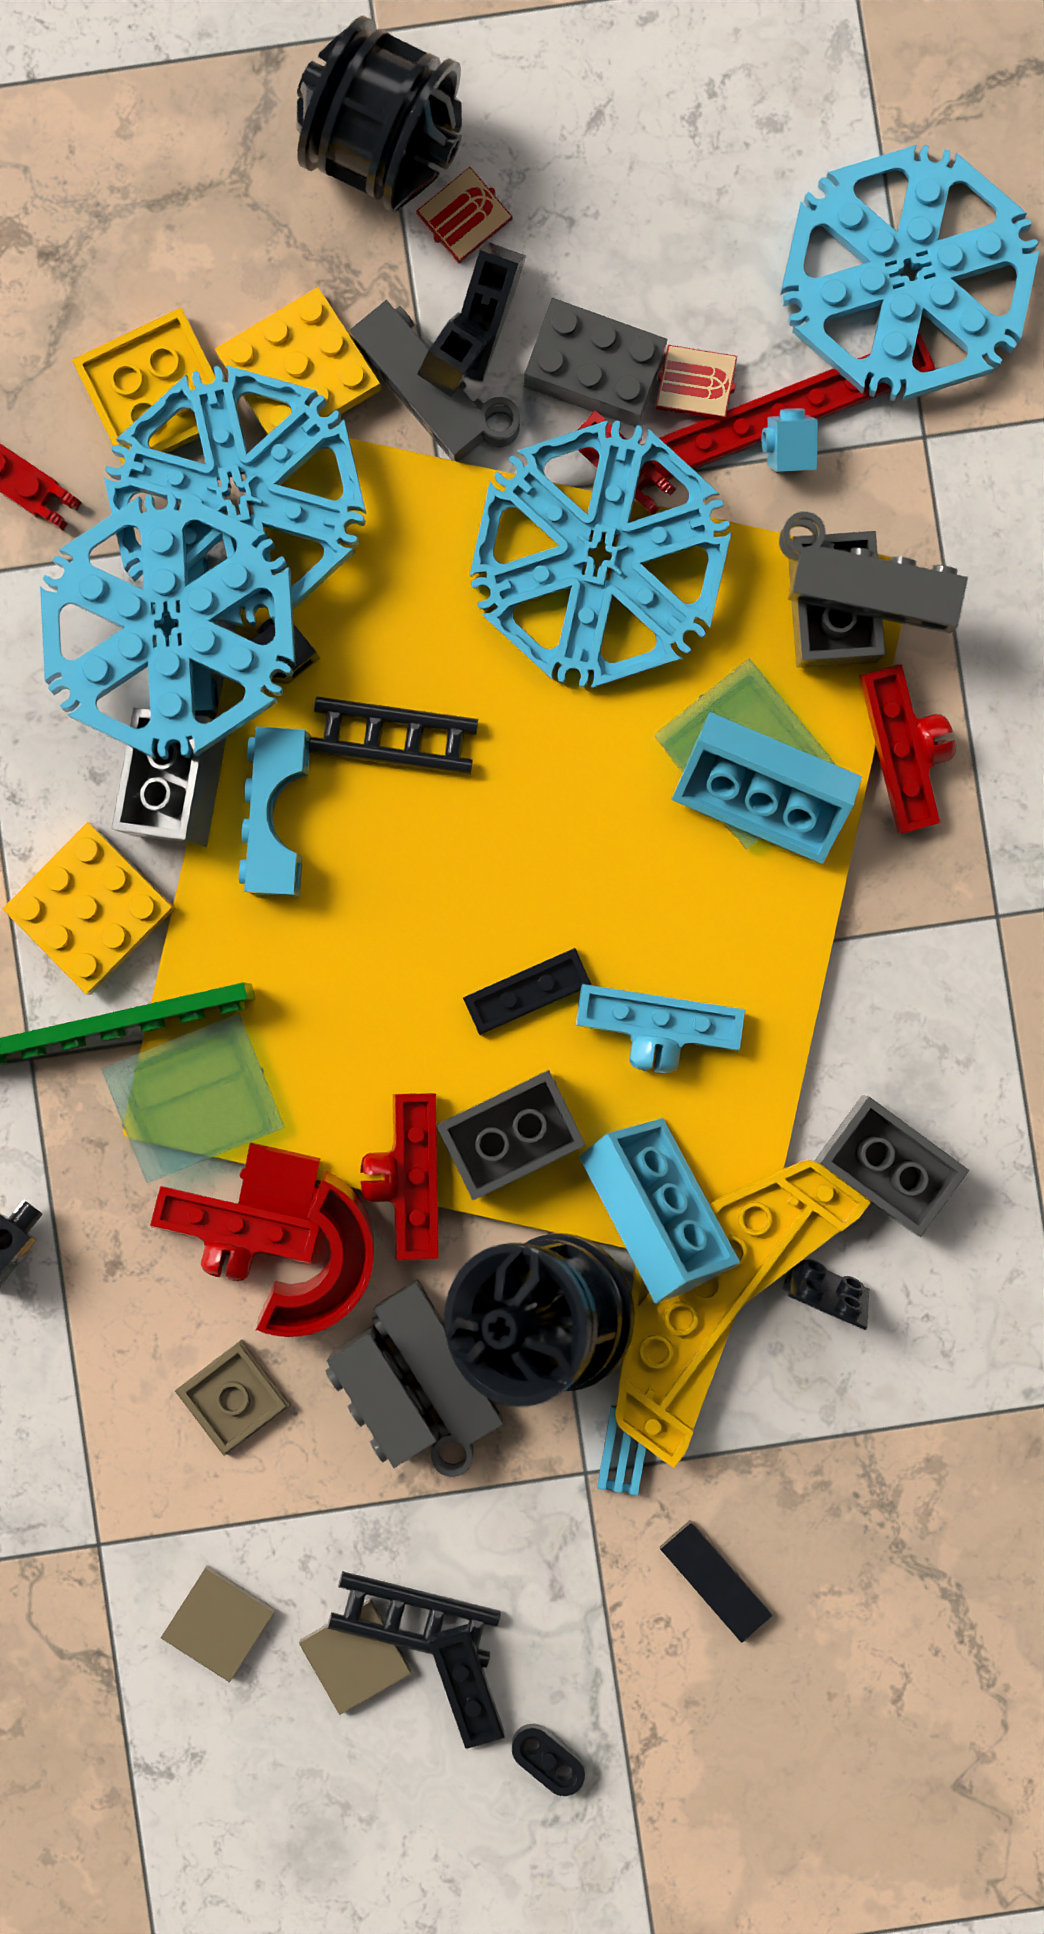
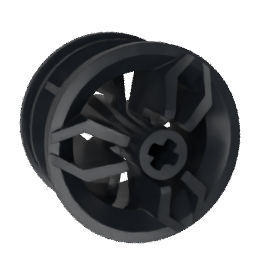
M359 16L348 28L338 34L319 52L318 58L326 61L325 66L311 61L302 74L297 89V96L299 98L296 105V129L300 133L297 159L300 167L308 171L319 168L320 172L332 176L376 200L383 198L384 208L396 213L439 177L440 172L428 167L430 162L447 170L457 154L462 139V134H460L462 127L461 101L456 97L461 77V66L459 62L451 58L441 63L439 57L426 53L392 36L383 29L376 30V24L372 19L366 16Z
M568 1233L547 1234L533 1238L525 1243H504L477 1253L463 1265L455 1276L447 1295L444 1312V1327L448 1348L460 1373L472 1387L485 1397L500 1404L515 1407L538 1405L559 1396L563 1392L585 1389L603 1381L624 1359L632 1340L635 1322L631 1290L615 1260L594 1242Z

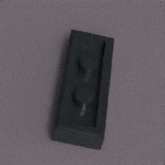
M573 948L467 995L463 999L479 1035L580 991L582 984H592L576 948Z
M691 1520L660 1546V1550L741 1643L772 1617L767 1607Z
M465 1624L428 1635V1643L465 1749L505 1738L504 1728L469 1625Z

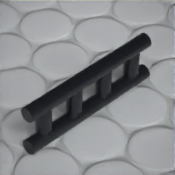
M316 696L314 712L327 715L323 738L310 737L309 753L471 775L473 759L462 758L461 752L464 733L476 735L479 719ZM343 716L367 720L364 744L339 741ZM383 722L407 725L404 749L380 746ZM424 728L448 731L445 755L420 752Z
M344 1571L341 1572L338 1588L350 1590L344 1615L331 1612L327 1629L432 1654L428 1643V1635L441 1632L446 1614L469 1620L468 1625L482 1666L487 1668L490 1651L478 1648L484 1625L497 1627L501 1616L500 1610ZM366 1595L390 1600L383 1625L360 1619ZM405 1605L429 1610L423 1635L399 1629Z

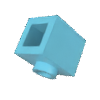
M797 408L781 409L780 416L768 417V428H763L762 449L764 453H767V466L777 472L817 470L818 420L805 415V409Z

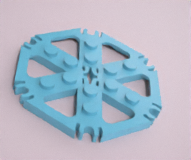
M917 145L827 172L826 178L822 177L819 180L818 188L825 193L826 197L817 199L808 192L805 195L804 204L802 201L800 203L780 295L786 293L782 297L781 303L783 307L795 304L801 309L800 312L790 315L788 319L789 326H793L792 332L831 367L836 369L862 394L867 377L871 379L868 388L869 396L874 397L879 384H888L891 387L890 400L895 401L898 397L901 385H904L902 401L992 374L994 368L997 369L1001 365L1003 360L1000 356L996 355L994 348L1002 347L1011 354L1021 340L1040 251L1032 253L1038 245L1037 239L1023 241L1019 237V233L1028 231L1032 224L1030 219H1025L1027 213L958 153L955 154L952 168L948 167L951 156L950 150H944L940 162H931L927 157L929 146L926 145L921 149L918 161L914 159ZM894 170L901 171L907 176L908 184L897 231L856 197L854 186L857 182ZM957 183L967 185L995 210L996 220L992 224L938 240L948 190L952 185ZM821 226L864 264L819 278L808 276L804 271L803 265L811 231ZM909 264L911 270H921L917 272L915 281H910L908 276L901 277L899 275L902 273L904 265ZM1011 265L1017 273L1010 311L1003 316H996L990 313L956 283V281ZM881 305L871 354L865 359H856L824 331L825 322ZM922 314L967 352V356L963 361L926 373L919 372L914 368L912 357Z
M226 365L228 382H226L220 367L215 366V380L211 384H203L199 372H193L192 380L196 389L191 391L189 378L185 375L116 439L119 445L113 446L112 452L115 456L125 458V463L120 468L106 466L105 469L111 478L121 480L110 481L104 478L111 513H115L130 503L131 498L138 493L151 494L163 499H167L168 493H173L178 503H181V493L224 514L227 511L228 516L264 533L265 528L318 542L324 548L323 558L297 583L291 586L294 610L355 553L353 548H345L340 545L341 542L351 547L358 546L359 544L358 537L346 533L347 527L350 524L365 525V519L361 514L349 512L361 511L367 515L345 420L343 419L340 423L342 418L337 410L328 417L319 416L320 410L327 405L326 399L323 395L319 396L317 390ZM245 394H254L288 404L292 409V413L247 454L237 410L239 398ZM183 409L192 410L195 413L206 464L150 449V438L177 412ZM120 445H128V446L131 447V448H130V450H128V449L125 448L124 446H120ZM327 448L336 454L344 488L343 495L339 500L333 501L280 486L318 450ZM242 474L246 476L245 481H243ZM230 477L233 478V482L240 492H246V495L240 497L239 509L241 515H238V511L231 500H225V497L231 495L230 488H232ZM249 505H252L254 514L252 515L250 513ZM198 521L189 523L185 527L187 571L222 539L228 559L237 549L236 540ZM126 527L116 533L123 567L135 582L143 575L142 546L137 542L134 527ZM270 551L265 556L267 562H272ZM263 589L218 620L245 627L242 621V611L245 610L246 618L253 627L257 626L256 611L260 608H267L274 622L273 595L270 591Z
M609 420L517 450L518 453L528 460L529 464L524 467L517 457L511 456L509 461L517 469V473L512 479H506L496 472L494 475L496 481L506 489L504 492H501L489 482L470 571V577L478 573H487V578H477L471 582V585L474 589L481 586L489 587L490 597L477 604L480 609H489L495 604L498 606L491 613L482 614L491 624L551 679H553L556 665L560 663L562 666L559 668L557 675L559 682L565 683L566 674L570 669H578L581 673L579 686L585 687L589 682V671L593 670L594 681L591 688L683 659L671 648V645L674 643L677 644L682 652L687 654L691 652L689 646L683 642V636L687 631H695L702 638L706 635L704 629L699 624L694 623L696 618L704 621L709 628L711 627L731 533L722 537H714V532H724L730 527L729 521L717 524L710 519L713 510L724 507L722 500H713L707 505L704 504V500L711 496L719 495L710 484L650 429H648V437L643 446L639 444L643 437L642 427L636 425L634 436L629 440H624L619 436L621 422L615 421L611 428L612 437L606 438ZM590 447L599 453L600 459L588 514H586L545 476L544 469L547 462L553 458ZM649 461L660 463L687 488L689 498L686 504L629 523L640 470L645 463ZM512 507L521 510L559 545L506 564L497 562L494 557V547L501 515L506 509ZM591 531H594L592 542H590ZM603 533H606L605 548L608 553L612 554L610 561L603 560L601 567L598 569L597 577H594L596 570L595 560L589 556L590 549L597 550L602 542ZM615 536H619L617 547H613ZM692 547L703 548L709 557L700 598L691 604L683 603L642 564ZM584 563H587L585 575H582ZM608 568H611L610 579L606 580ZM571 587L559 645L553 649H545L516 624L513 618L514 609L521 603ZM613 596L654 632L657 642L652 651L617 663H609L603 659L601 647Z
M168 493V504L162 510L155 509V499L151 494L146 495L144 503L147 512L145 513L142 512L143 501L140 496L59 549L63 555L70 556L73 560L69 563L61 556H54V563L64 568V574L59 579H52L46 575L43 578L45 583L57 592L46 591L40 586L45 682L49 685L48 688L54 695L64 689L70 690L69 699L61 703L60 707L65 712L75 710L67 714L70 718L155 759V745L158 741V753L164 760L169 758L168 748L172 743H181L182 756L190 758L192 746L189 740L193 739L195 744L194 754L198 756L278 702L276 698L268 697L263 692L267 689L271 694L282 696L284 691L281 687L272 683L273 676L281 672L292 677L294 673L288 664L279 662V659L291 661L296 665L291 571L289 567L285 569L287 563L282 556L274 562H267L265 560L266 554L275 548L272 540L267 539L266 533L181 493V507L179 511L178 501L173 493ZM198 521L233 537L237 542L235 553L188 585L185 527L191 522ZM126 527L137 528L141 533L144 590L94 567L90 562L91 551ZM263 589L272 593L275 637L269 644L258 645L214 624L215 621ZM69 604H73L123 628L76 660H68L62 655L60 612ZM153 604H155V615H153ZM166 606H168V613L175 623H179L178 627L172 628L171 635H169L170 646L162 629H157L158 625L165 622V617L167 616ZM156 639H157V647H155V644H154V640H156ZM192 662L244 686V699L210 723L202 724L195 720ZM148 667L150 721L145 727L141 729L132 728L99 711L97 700Z

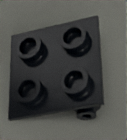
M811 1259L802 1260L792 1268V1274L787 1275L782 1286L783 1290L788 1291L789 1297L866 1331L868 1326L870 1289L865 1287L862 1282L851 1276L842 1277L830 1272L824 1265Z

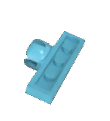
M582 984L575 1026L622 1033L629 1036L632 1043L629 1061L633 1067L639 1070L647 1071V1069H651L656 1048L654 1072L670 1073L678 1068L680 1051L684 1044L739 1051L745 1009Z

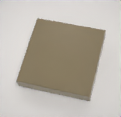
M242 1339L175 1390L176 1394L223 1456L227 1455L291 1405Z
M206 1566L164 1631L161 1639L230 1683L276 1609L211 1567Z
M372 1599L364 1602L360 1619L383 1625L384 1621ZM328 1624L299 1641V1645L339 1715L407 1677L412 1671L398 1646L327 1629Z

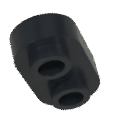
M526 1724L515 1732L512 1738V1755L518 1765L558 1796H570L580 1790L585 1780V1770L581 1758L541 1725ZM534 1738L540 1743L539 1747L535 1750L527 1749L524 1744L528 1739ZM561 1765H568L572 1769L571 1773L567 1776H560L556 1770Z

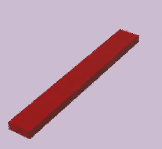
M920 333L917 335L912 364L917 371L926 373L936 370ZM870 354L865 355V356H863V357H860V358H858V359H865V358H867ZM832 368L727 410L725 420L707 418L659 437V439L695 470L762 443L763 428H768V417L780 416L781 409H805V415L820 420L891 392V387L886 383H881L877 386L874 397L869 396L868 388L871 379L867 377L862 394L836 369ZM652 461L656 465L655 469L667 480L675 478L660 463ZM647 475L637 488L642 491L655 486L656 483Z

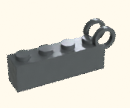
M386 299L349 330L350 337L360 353L451 460L459 462L483 441L494 447H506L512 444L518 437L520 414L517 406L510 399L494 397L483 404L477 398L473 402L464 392V389L467 387L464 380L454 395L450 397L417 375L433 343L427 337L420 340L411 329L414 326V322L401 306L394 309ZM501 413L510 417L513 423L504 431H495L487 425V420L492 415Z
M802 511L795 513L786 521L779 536V546L787 558L795 561L788 600L950 634L958 627L968 577L957 575L958 570L956 568L945 565H934L932 569L916 566L917 561L899 556L892 557L891 561L875 558V552L862 548H852L850 552L836 550L833 543L824 541L826 535L824 523L816 514ZM795 527L807 528L814 537V544L808 547L796 545L790 537V530Z
M416 1279L376 1304L374 1311L377 1315L372 1320L384 1339L392 1338L398 1348L394 1356L404 1373L413 1372L420 1384L415 1390L427 1409L434 1407L442 1419L437 1423L441 1433L438 1435L437 1441L433 1443L431 1453L433 1466L444 1476L456 1477L469 1469L473 1458V1443L503 1425V1417L493 1400L478 1392L460 1373L448 1348L444 1321L422 1285ZM447 1442H457L464 1447L466 1456L458 1463H448L441 1458L439 1454L440 1447Z

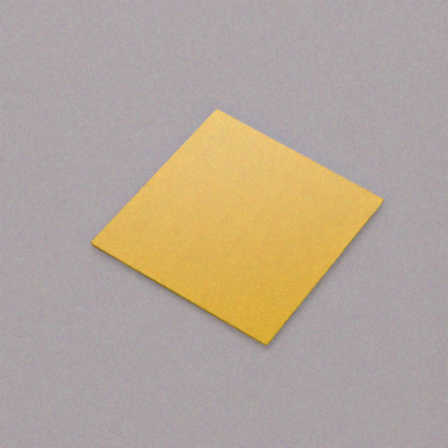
M349 438L367 515L361 511H349L361 514L365 519V525L350 524L346 529V533L358 537L359 544L358 546L351 547L341 542L340 545L345 548H353L355 553L293 610L294 625L316 650L320 659L289 684L273 683L283 689V695L276 696L267 689L263 693L268 697L276 698L278 702L226 737L207 847L186 845L173 903L176 909L170 916L151 1003L242 982L252 984L255 1000L244 1002L245 1009L241 1011L221 1014L220 1008L204 1011L205 1019L181 1023L180 1017L164 1020L165 1028L144 1032L124 1120L123 1134L130 1139L246 1164L251 1142L321 1158L316 1180L321 1181L325 1171H328L343 1180L351 1188L361 1190L360 1181L384 1180L383 1174L367 1175L360 1173L362 1159L367 1153L387 1152L392 1149L393 1094L436 1093L437 1125L468 1108L549 1070L586 1146L472 1200L436 1126L438 1207L545 1231L578 1235L591 1241L626 1248L579 1158L582 1153L607 1133L663 1118L708 1203L784 1169L876 747L859 675L893 666L902 623L883 620L885 655L878 662L796 668L792 601L788 600L790 590L789 560L782 553L779 546L781 532L729 521L730 527L726 531L721 533L714 532V537H722L731 533L711 627L709 628L701 619H695L694 623L699 624L704 629L706 635L702 638L695 631H687L684 634L683 642L691 649L689 654L682 652L677 644L674 643L671 645V648L683 659L591 688L594 681L593 670L589 671V682L585 687L579 686L581 673L578 669H570L566 674L565 683L559 682L557 675L562 664L558 663L556 665L553 679H551L482 615L489 614L498 608L496 604L489 609H480L477 603L485 601L490 597L489 587L481 586L474 589L471 585V582L477 578H487V573H478L470 577V571L489 482L496 489L504 492L506 488L496 481L494 475L498 472L504 478L512 479L516 474ZM327 448L318 450L280 486L333 501L339 500L343 495L344 488L336 454ZM553 483L588 514L592 491ZM634 500L629 523L652 514L638 501ZM658 506L660 509L655 514L671 508ZM512 507L506 509L501 515L494 547V557L497 562L506 564L559 546L521 510ZM710 517V519L717 524L726 521ZM265 528V533L268 536L267 539H271L275 545V548L270 551L272 562L281 556L287 563L285 569L289 567L291 571V586L297 583L323 558L324 548L318 542ZM591 531L590 542H592L594 531ZM603 533L602 542L597 550L590 549L589 556L595 560L596 570L594 577H597L598 569L601 567L603 560L610 561L612 554L608 553L605 548L606 533ZM615 536L613 547H617L619 536ZM692 547L643 563L642 565L683 603L691 604L700 598L709 557L703 548ZM878 554L879 559L892 560L890 556ZM584 563L582 575H585L587 563ZM608 568L606 580L610 579L611 568ZM571 587L521 603L514 609L513 618L516 624L545 649H553L559 645ZM613 596L601 647L603 659L609 663H617L652 651L657 642L654 632ZM260 608L256 611L257 626L253 627L246 618L245 610H243L242 621L245 627L236 625L234 633L252 641L259 635L257 629L266 620L271 618L269 610L267 608ZM224 677L215 719L244 699V686ZM316 696L479 719L477 734L464 733L461 757L473 759L471 775L310 753L308 776L299 778L287 785L278 796L273 811V823L279 839L288 849L303 856L300 897L258 895L244 892L245 884L239 883V866L241 860L247 859L248 843L242 842V824L244 819H249L250 802L245 801L246 779L252 778L253 762L248 761L247 752L249 738L255 737L256 727L305 729L311 734V737L323 738L327 714L314 712ZM709 712L862 776L854 806L823 864L671 800ZM343 716L339 741L364 744L367 720ZM383 722L380 746L404 749L407 725ZM424 728L420 752L445 755L448 731ZM576 948L592 986L745 1009L739 1051L684 1044L680 1051L678 1068L670 1073L654 1072L656 1048L651 1069H647V1071L639 1070L633 1067L629 1061L632 1044L629 1036L622 1033L575 1026L580 991L479 1035L463 997Z

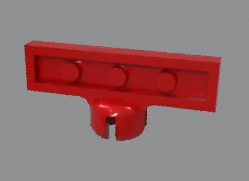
M902 664L859 675L897 833L904 834L939 824L940 819L930 782L929 770L933 765L950 761L955 756V740H933L935 737L953 732L948 719L941 714H933L922 718L916 717L913 712Z
M436 1093L393 1094L392 1149L387 1152L367 1153L362 1159L360 1173L367 1175L383 1174L384 1180L360 1181L363 1197L370 1202H390L393 1204L395 1213L396 1260L439 1259Z
M160 1186L150 1223L151 1228L199 1238L204 1241L205 1248L200 1264L204 1272L220 1278L226 1255H229L225 1277L233 1281H243L248 1277L252 1259L256 1254L264 1253L311 1264L320 1229L311 1220Z

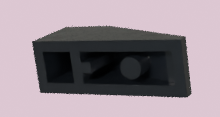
M490 242L486 243L479 250L461 310L462 315L492 334L491 339L467 374V376L481 381L484 380L526 258V255Z

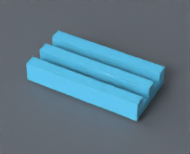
M611 1405L597 1489H610L613 1492H627L630 1495L638 1496L646 1447L637 1442L631 1483L624 1482L631 1436L624 1431L615 1480L607 1479L617 1427L615 1417L616 1406Z

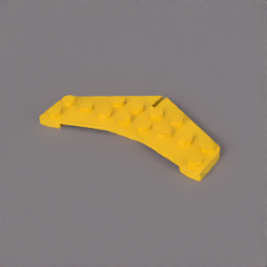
M803 1160L709 1202L740 1261L737 1266L681 1295L655 1303L635 1265L631 1289L635 1311L634 1331L630 1346L621 1364L615 1417L619 1427L672 1468H675L687 1451L694 1432V1426L738 1311L744 1304L826 1241L858 1220L871 1202L821 1164L812 1160Z

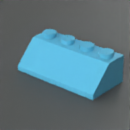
M709 712L671 800L823 864L854 806L862 776Z
M663 1118L607 1133L579 1156L655 1303L681 1295L740 1263Z

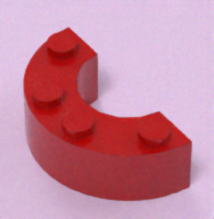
M325 1171L311 1201L307 1218L321 1227L328 1238L331 1248L330 1260L318 1275L306 1282L294 1284L274 1282L258 1317L256 1330L259 1332L280 1337H300L325 1330L350 1313L360 1301L368 1286L374 1260V1235L370 1217L364 1204L353 1189L328 1171Z

